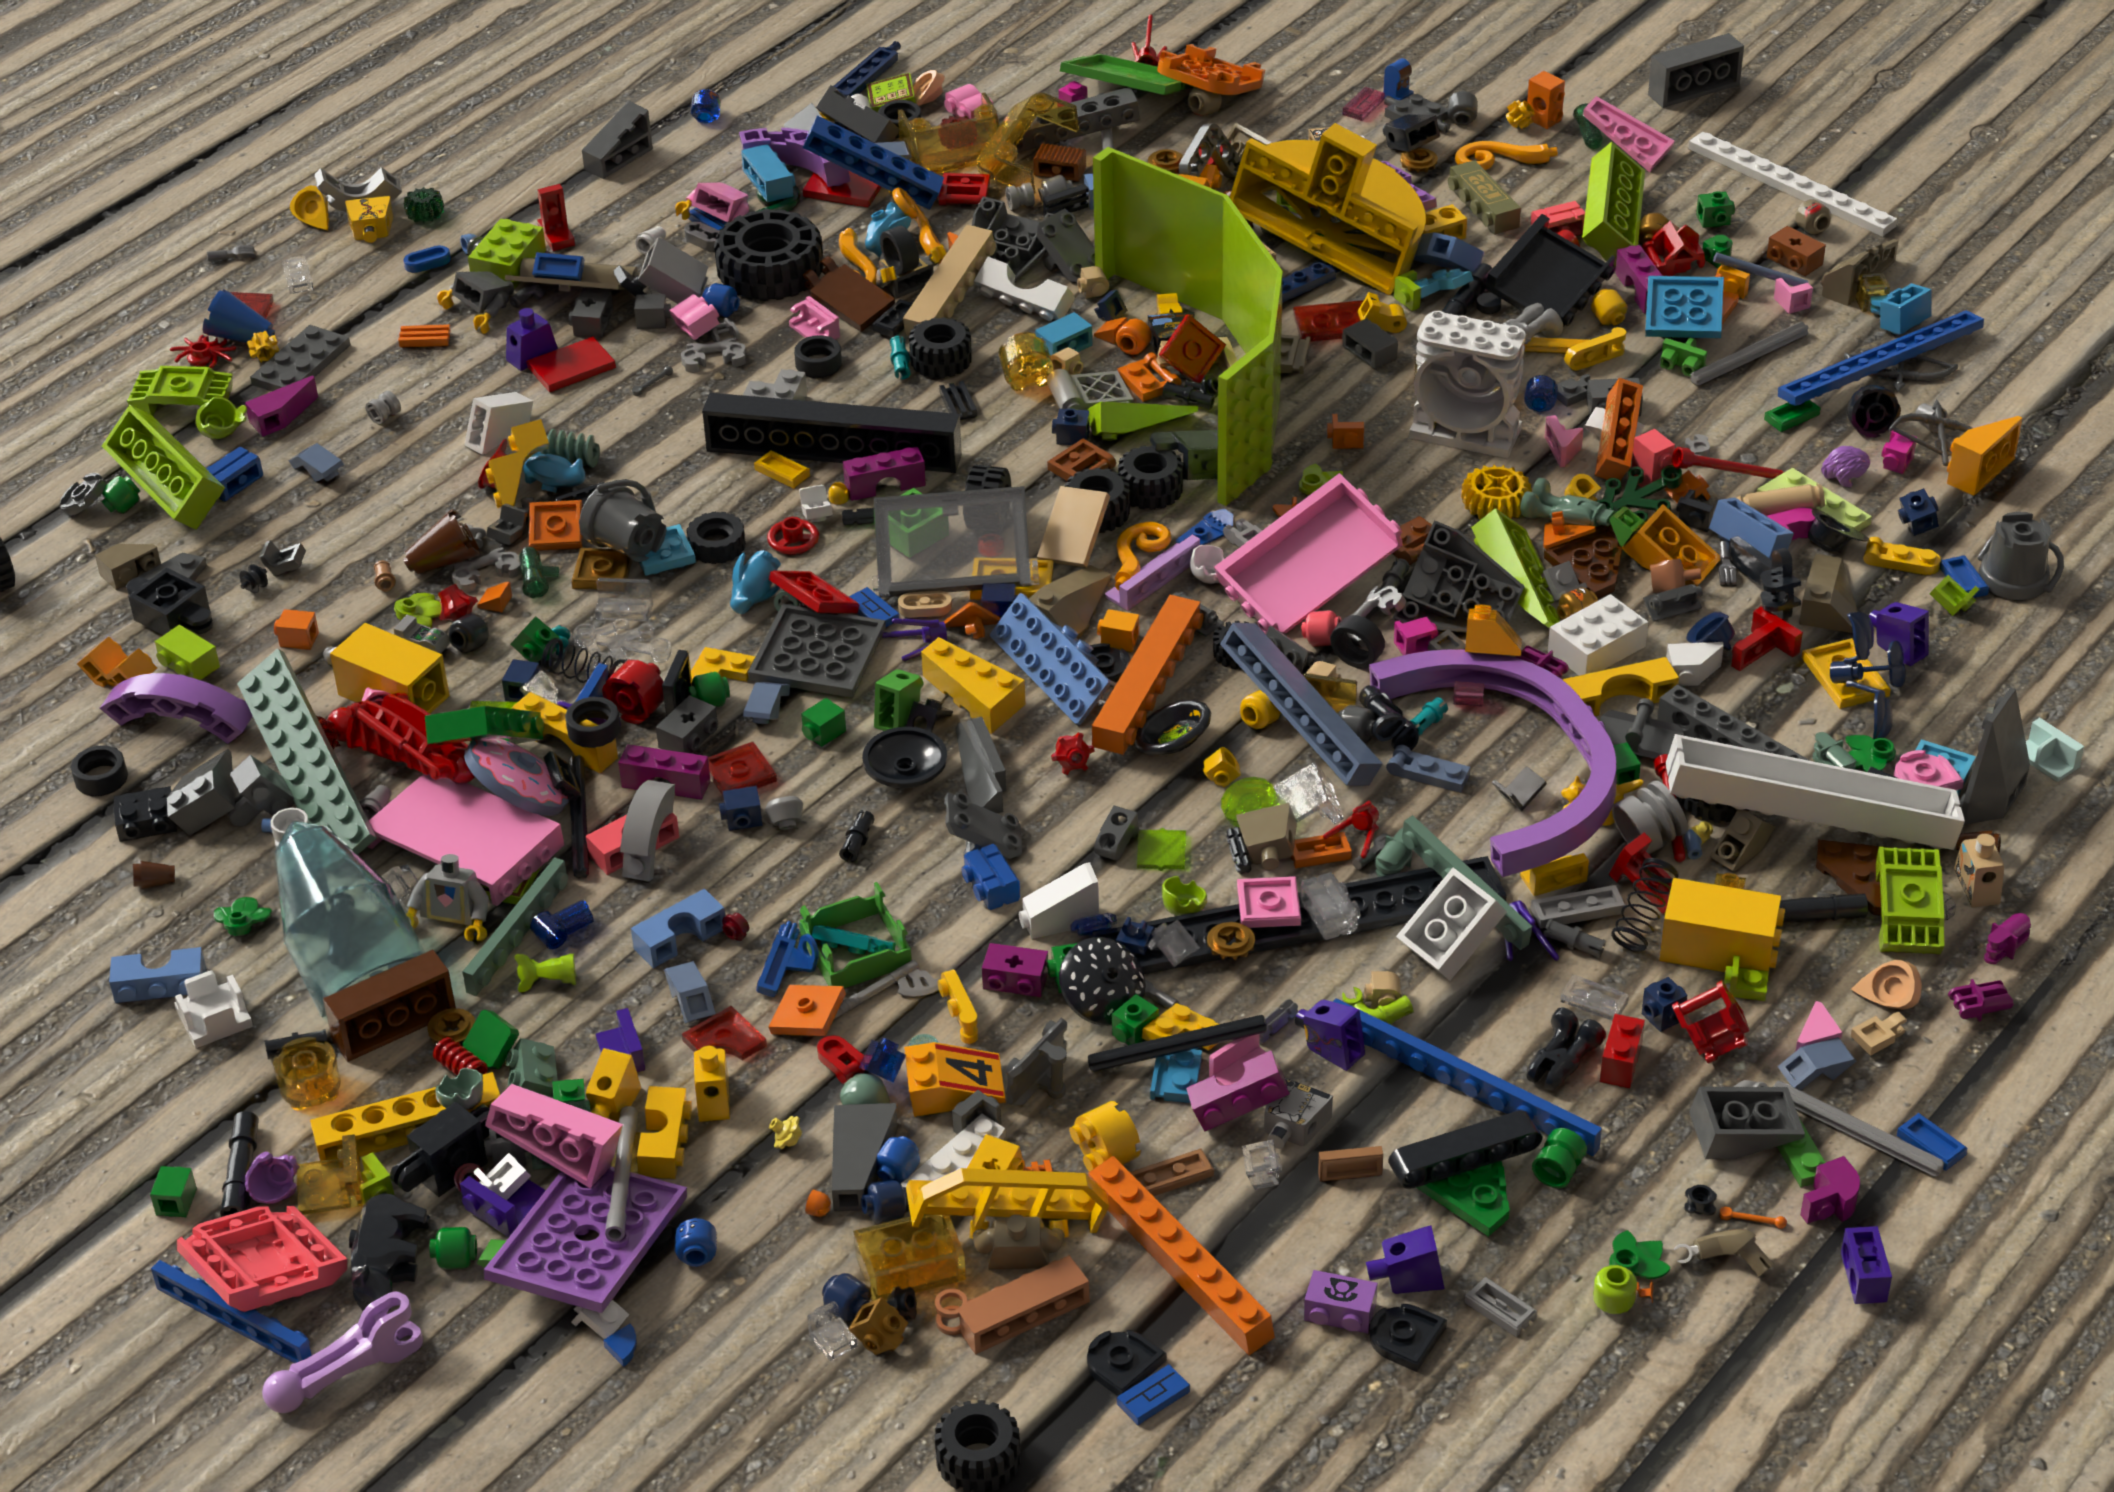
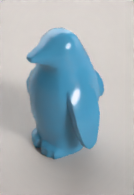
M893 202L887 205L885 212L884 210H879L871 215L872 220L868 225L865 246L866 249L875 253L879 258L882 254L880 245L882 232L900 225L908 229L911 225V217L906 216Z
M538 452L531 456L523 466L526 483L531 484L538 480L542 483L541 489L555 493L557 488L575 487L582 484L586 479L582 459H577L572 465L564 457Z
M765 550L757 551L745 565H743L745 553H742L736 561L732 575L733 586L730 607L738 614H745L754 604L769 599L780 589L776 584L771 587L773 582L768 579L770 572L778 570L781 563Z

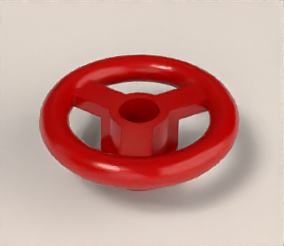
M798 517L785 518L783 521L772 526L767 534V541L771 548L777 552L790 555L804 553L812 549L819 540L817 527L811 522ZM803 528L809 530L811 534H803ZM782 530L783 539L777 542L775 535ZM798 541L806 542L805 544L800 546H788L789 544L796 543Z

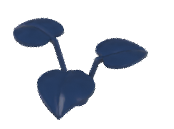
M1848 613L1847 616L1852 624L1857 656L1844 658V661H1833L1830 665V678L1834 684L1846 683V687H1855L1875 694L1873 739L1884 738L1890 733L1893 724L1890 699L1885 698L1884 691L1857 683V681L1863 678L1864 672L1889 670L1890 684L1895 688L1903 686L1906 679L1903 648L1899 641H1892L1887 652L1889 665L1863 667L1861 663L1856 661L1866 660L1870 655L1869 649L1874 645L1873 624L1870 617L1865 613Z

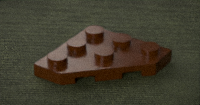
M1611 524L1608 527L1600 525L1595 527L1596 531L1591 534L1545 549L1544 559L1552 566L1570 561L1579 585L1586 582V589L1593 591L1597 598L1614 592L1623 547L1620 546Z
M1818 839L1816 868L1823 874L1829 873L1837 880L1836 885L1847 894L1864 893L1867 897L1868 911L1873 915L1882 916L1880 882H1876V859L1878 849L1882 846Z

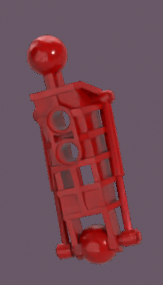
M406 693L386 695L381 706L365 700L353 703L347 707H339L328 715L326 721L327 732L335 740L347 742L348 748L363 747L364 751H370V753L396 762H405L408 768H415L424 775L430 774L434 780L449 778L455 783L466 784L475 778L464 759V752L468 747L466 743L459 742L447 745L427 744L425 716L431 714L409 701Z

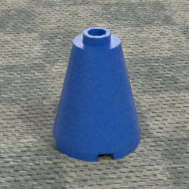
M224 289L223 291H218L207 310L210 311L209 320L204 319L202 328L203 333L208 336L244 343L252 341L253 333L267 331L270 337L275 335L271 322Z

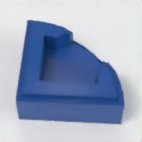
M629 1323L604 1339L603 1342L608 1352L624 1367L634 1356L637 1338L633 1326Z

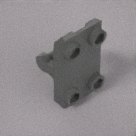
M1063 209L1038 224L1037 238L1049 253V256L1043 259L1044 266L1049 271L1058 266L1067 280L1077 283L1078 278H1081V268L1095 266V247L1072 213Z
M1647 698L1639 700L1636 707L1637 715L1610 710L1600 718L1613 745L1627 742L1634 754L1653 758V761L1660 755L1669 754L1675 734L1684 736V732L1678 724L1652 719L1651 714L1655 706Z
M949 792L944 798L947 809L945 823L950 834L966 841L964 855L976 849L981 850L982 847L991 844L996 845L1003 857L1007 859H1012L1022 854L1021 824L1016 816L1011 813L1001 816L976 805L963 792H957L955 795Z
M1062 1017L1057 1023L1050 1020L1045 1025L1042 1032L1043 1037L1021 1060L1013 1058L1006 1068L1007 1104L1023 1106L1038 1089L1044 1090L1054 1099L1062 1098L1065 1095L1066 1085L1063 1082V1063L1067 1060V1041L1064 1040L1067 1021Z

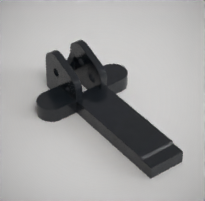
M1739 536L1730 538V562L1765 590L1760 594L1763 609L1773 612V614L1781 619L1790 618L1793 608L1801 606V600L1794 596V588L1801 586V581L1792 575V556L1787 548L1774 550L1771 560Z

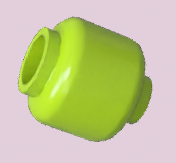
M1610 1265L1597 1272L1594 1279L1593 1299L1598 1308L1610 1314H1622L1633 1307L1636 1300L1637 1280L1630 1270L1619 1265Z

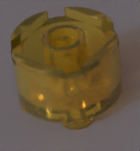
M1031 332L1018 333L1008 338L1009 342L1004 347L1003 344L1001 345L998 355L1004 378L1011 386V389L1020 391L1028 386H1046L1047 377L1053 371V363L1045 339L1036 337V334Z
M313 1037L298 1038L286 1043L282 1047L280 1055L278 1057L275 1056L273 1066L280 1094L294 1110H303L306 1107L317 1106L326 1101H333L338 1097L341 1077L335 1051L330 1043L326 1041L325 1044L317 1042L316 1038Z

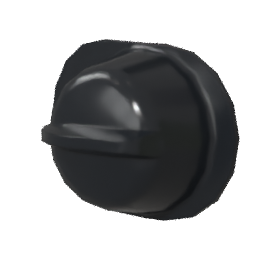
M1812 509L1811 512L1815 519L1808 532V538L1826 551L1840 550L1851 539L1868 542L1869 538L1863 533L1840 523L1821 510Z

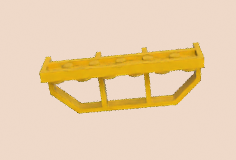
M960 1168L935 1181L909 1180L906 1186L912 1227H919L924 1214L972 1216L974 1229H981L986 1216L1011 1217L1017 1214L1023 1217H1039L1041 1219L1088 1220L1090 1233H1097L1109 1208L1107 1194L1086 1173Z

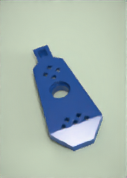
M1225 508L1210 512L1203 517L1202 521L1176 539L1175 542L1181 543L1192 534L1200 539V545H1205L1224 536L1223 528L1227 525L1233 526V514Z

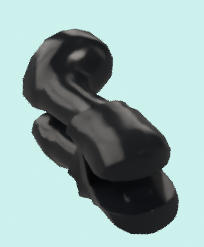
M1373 685L1365 686L1360 691L1359 700L1364 708L1371 709L1375 713L1376 721L1373 725L1375 737L1380 741L1392 739L1391 746L1394 750L1398 745H1405L1412 751L1418 744L1419 739L1418 730L1415 725L1403 717L1402 710L1394 705L1387 694L1381 693Z
M1564 1007L1558 1008L1553 1013L1551 1025L1554 1035L1549 1043L1533 1056L1526 1073L1528 1081L1536 1084L1546 1070H1549L1545 1081V1088L1551 1091L1559 1087L1578 1068L1580 1058L1583 1055L1599 1047L1606 1038V1031L1600 1023L1587 1019L1584 1020L1579 1028L1577 1016L1571 1010ZM1576 1037L1575 1041L1573 1042V1044L1571 1045V1047H1570V1048L1568 1049V1051L1566 1052V1049H1565L1564 1047H1565L1572 1039H1574V1038Z

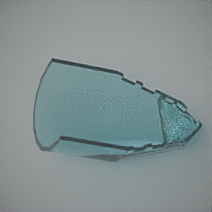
M299 821L290 823L275 851L284 943L321 1017H325L327 1015L323 998L343 990L360 977L378 968L396 962L408 961L425 953L395 892L385 879L328 827Z

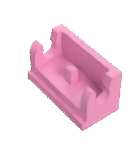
M806 297V300L795 304L790 309L793 313L800 310L798 316L789 320V326L803 337L824 335L835 340L840 338L839 317L812 297Z

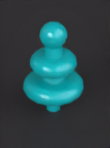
M557 625L552 628V631L560 637L563 647L566 648L569 644L568 639L571 636L570 630ZM557 642V644L555 645V648L557 649V650H556V655L558 656V654H559V643Z

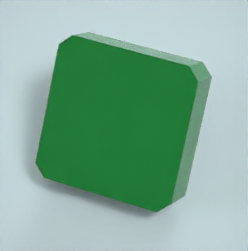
M482 1010L463 1042V1047L480 1060H483L488 1068L499 1069L503 1065L509 1050L517 1040L519 1031L495 1012Z

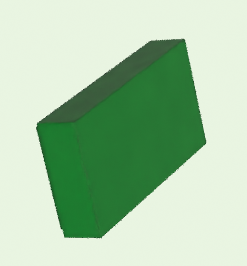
M1811 400L1796 406L1785 403L1765 412L1764 420L1778 431L1783 432L1819 416L1821 408Z

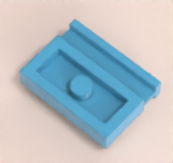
M1192 1049L1157 1057L1152 1077L1150 1099L1155 1100V1097H1164V1101L1190 1103L1186 1088L1198 1083L1202 1050Z

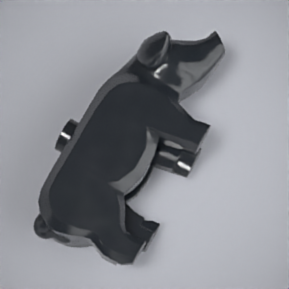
M378 1194L369 1198L363 1206L357 1230L351 1229L349 1248L352 1249L353 1297L362 1311L373 1301L393 1292L392 1283L416 1281L418 1265L409 1264V1262L416 1263L418 1245L403 1239L416 1228L428 1229L430 1216L427 1215L426 1209L412 1203H406L392 1194Z

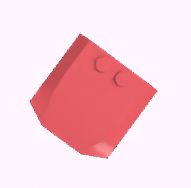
M269 1206L255 1207L200 1223L193 1228V1235L186 1240L182 1237L177 1239V1251L229 1306L243 1312L262 1306H270L275 1302L299 1297L305 1293L331 1286L347 1270V1258L295 1206H287V1212H271Z

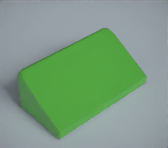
M1626 506L1609 519L1621 547L1627 544L1645 523L1642 518Z

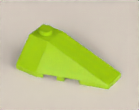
M1099 402L1086 410L1090 411V428L1093 436H1102V440L1113 441L1117 440L1119 436L1192 415L1198 412V406Z

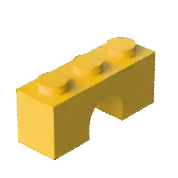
M649 1086L645 1106L646 1130L659 1132H641L637 1153L638 1174L651 1178L676 1179L678 1166L683 1167L685 1149L681 1148V1143H687L688 1124H685V1120H690L692 1114V1101H687L686 1088Z

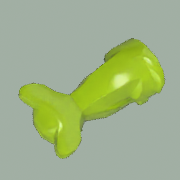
M516 954L514 957L518 963L517 975L521 980L518 986L519 992L528 991L539 978L561 980L562 983L576 985L574 954L560 956V958H550L541 963L530 959L524 954Z

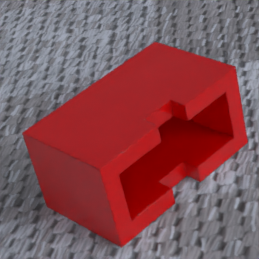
M1614 1014L1602 1056L1601 1083L1625 1088L1631 1087L1643 1042L1644 1019Z

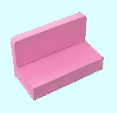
M1260 1034L1235 1039L1211 1054L1209 1057V1078L1215 1075L1220 1085H1231L1240 1080L1245 1072L1243 1062L1266 1053V1051L1259 1047Z

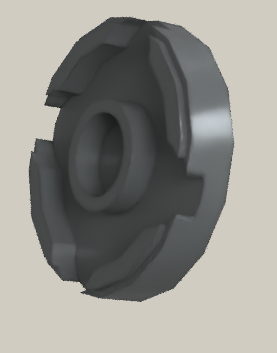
M99 473L85 475L83 477L84 482L81 484L76 482L65 491L60 499V508L66 515L80 513L99 498L106 486L105 479Z

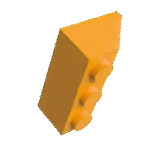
M1475 605V609H1469L1465 652L1521 656L1522 639L1497 610H1491L1489 605Z

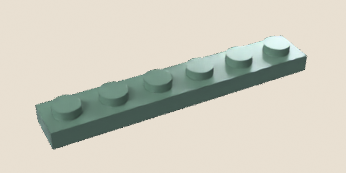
M1413 815L1404 820L1402 832L1404 844L1409 849H1413L1423 859L1424 863L1428 867L1433 868L1443 879L1452 868H1455L1494 898L1507 911L1495 927L1508 942H1512L1519 950L1529 945L1532 925Z
M554 857L462 971L466 993L477 996L482 988L489 984L494 973L505 964L507 957L515 947L520 945L529 929L536 925L538 918L545 909L551 906L553 899L560 890L566 887L568 874L566 873L564 860Z

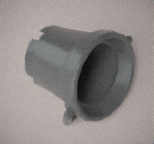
M628 479L599 484L587 498L579 518L580 533L586 542L600 548H611L637 562L646 561L649 559V557L645 556L651 550L656 553L660 549L667 531L666 525L661 522V519H664L663 516L656 513L651 493L637 481ZM627 486L634 487L637 490H639L641 492L642 501H640L635 496L634 492Z
M2011 512L2003 515L2001 522H1996L1994 534L1985 543L1977 557L1981 561L1978 570L1979 575L1988 585L1989 592L1998 597L2019 601L2034 599L2045 592H2052L2062 575L2064 556L2059 547L2051 542V530L2046 520L2041 518L2039 523L2032 520V513ZM2049 549L2054 552L2057 558V569L2051 580L2050 567L2048 565Z

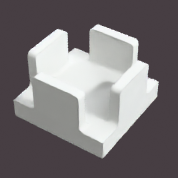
M212 970L185 980L188 994L186 998L183 999L181 994L175 996L176 1002L174 1004L176 1011L195 1048L253 1027L251 1017L245 1007L243 994L233 975L227 976V983L217 985L214 972Z

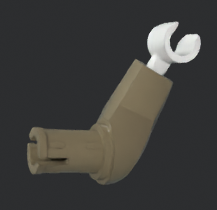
M1734 1229L1712 1233L1694 1239V1246L1689 1247L1686 1244H1679L1674 1248L1676 1250L1684 1247L1689 1251V1257L1685 1260H1678L1677 1262L1687 1263L1695 1255L1699 1260L1722 1255L1735 1254L1738 1256L1740 1254L1758 1277L1774 1265L1773 1261L1771 1262L1754 1242L1757 1240L1755 1238L1756 1235L1748 1229Z

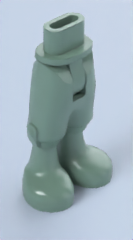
M1538 478L1536 480L1533 492H1525L1520 507L1521 514L1524 517L1532 519L1550 518L1552 520V512L1563 511L1564 523L1595 527L1599 525L1608 527L1611 524L1609 519L1616 513L1614 510L1606 509L1605 504L1585 497L1572 495L1554 496L1551 494L1550 483L1545 478Z

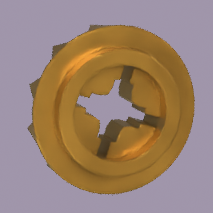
M1418 147L1410 152L1404 151L1401 154L1400 162L1403 168H1408L1409 172L1417 171L1418 173L1423 171L1426 173L1428 169H1435L1438 157L1433 151Z
M1163 149L1152 153L1148 157V163L1176 174L1177 170L1179 171V163L1183 155L1174 150Z
M1236 922L1221 923L1213 927L1208 933L1207 947L1211 948L1212 955L1220 954L1222 960L1232 957L1236 961L1238 956L1247 957L1248 952L1254 950V933L1243 924ZM1235 937L1236 942H1233L1231 945L1226 944L1233 940V938Z
M460 1008L440 1011L430 1019L427 1026L428 1035L432 1038L434 1044H437L446 1037H451L458 1043L464 1042L475 1023V1018L470 1012ZM447 1027H448V1028L450 1027V1028H452V1029L458 1028V1030H457V1031H454V1030H449V1031H447Z

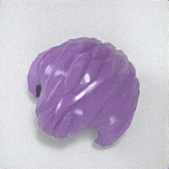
M1840 446L1834 449L1825 459L1821 472L1826 479L1837 477L1841 486L1850 488L1853 483L1849 480L1862 476L1869 468L1870 459L1868 454L1859 448Z
M263 1152L258 1155L245 1175L246 1191L249 1192L253 1200L259 1203L273 1204L291 1197L297 1190V1185L293 1181L297 1170L300 1168L296 1157L288 1155L274 1157L269 1152Z

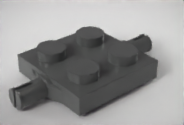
M1412 94L1403 100H1396L1388 95L1384 100V104L1388 105L1385 108L1384 116L1393 121L1408 114L1436 115L1439 130L1446 133L1450 129V124L1443 122L1449 118L1448 109L1442 107L1439 103L1423 98L1419 94Z

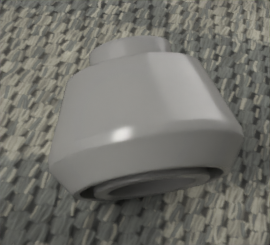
M796 796L781 797L769 801L765 812L774 826H779L780 830H789L797 826L796 823L801 820L804 804Z

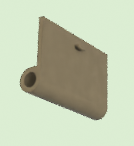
M523 258L520 276L505 275V280L556 284L559 285V291L570 292L571 286L626 290L620 285L614 274V270L619 265L584 263L581 281L534 278L532 273L535 258ZM621 266L633 277L640 275L637 267Z

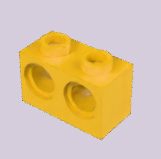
M1453 204L1425 212L1426 224L1423 234L1435 232L1456 237L1460 240L1466 238L1467 218Z

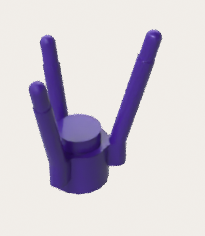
M893 618L892 623L926 627L918 630L884 632L882 638L922 635L923 642L929 644L938 637L947 641L945 623L939 622V620L927 621ZM927 646L902 656V660L906 661L922 655L921 651Z
M1520 900L1510 903L1509 905L1532 925L1533 933L1552 958L1558 961V954L1535 924V920L1529 913L1525 903ZM1505 939L1507 960L1512 961V942H1508Z

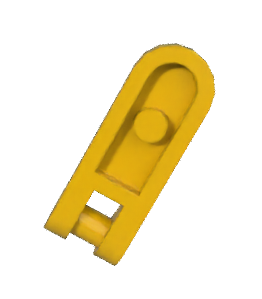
M1616 327L1612 329L1611 333L1570 347L1564 357L1565 363L1572 370L1578 371L1622 356L1625 352L1623 341L1626 339V330Z
M1879 537L1869 538L1866 545L1867 550L1863 557L1864 562L1868 565L1922 575L1937 573L1941 563V557L1933 550L1885 543Z
M953 969L942 972L941 979L937 981L938 989L941 996L948 999L947 1005L951 1017H956L961 1026V1041L966 1044L975 1043L978 1040L977 1013L956 971Z

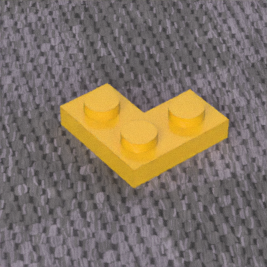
M705 647L691 670L692 680L696 675L718 672L722 677L747 682L749 679L748 671L756 656Z
M1176 1003L1143 1028L1142 1038L1150 1041L1219 1024L1211 1018H1206L1190 1010L1187 1006ZM1214 1044V1045H1209V1046H1205V1047H1203V1048H1205V1049H1207V1050H1210V1049L1213 1048L1216 1044Z

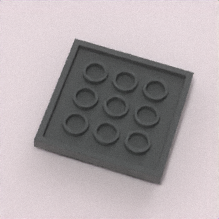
M782 604L748 671L749 681L789 684L790 688L853 698L886 629L885 620L844 613H817L811 608Z

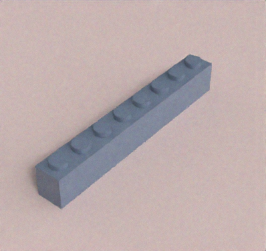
M1232 623L1220 645L1260 690L1268 696L1269 700L1346 786H1369L1383 763L1256 623Z

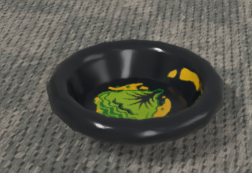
M1182 700L1168 704L1146 718L1143 728H1139L1134 744L1139 752L1147 755H1165L1182 751L1192 745L1207 729L1211 720V710L1206 703L1197 700Z

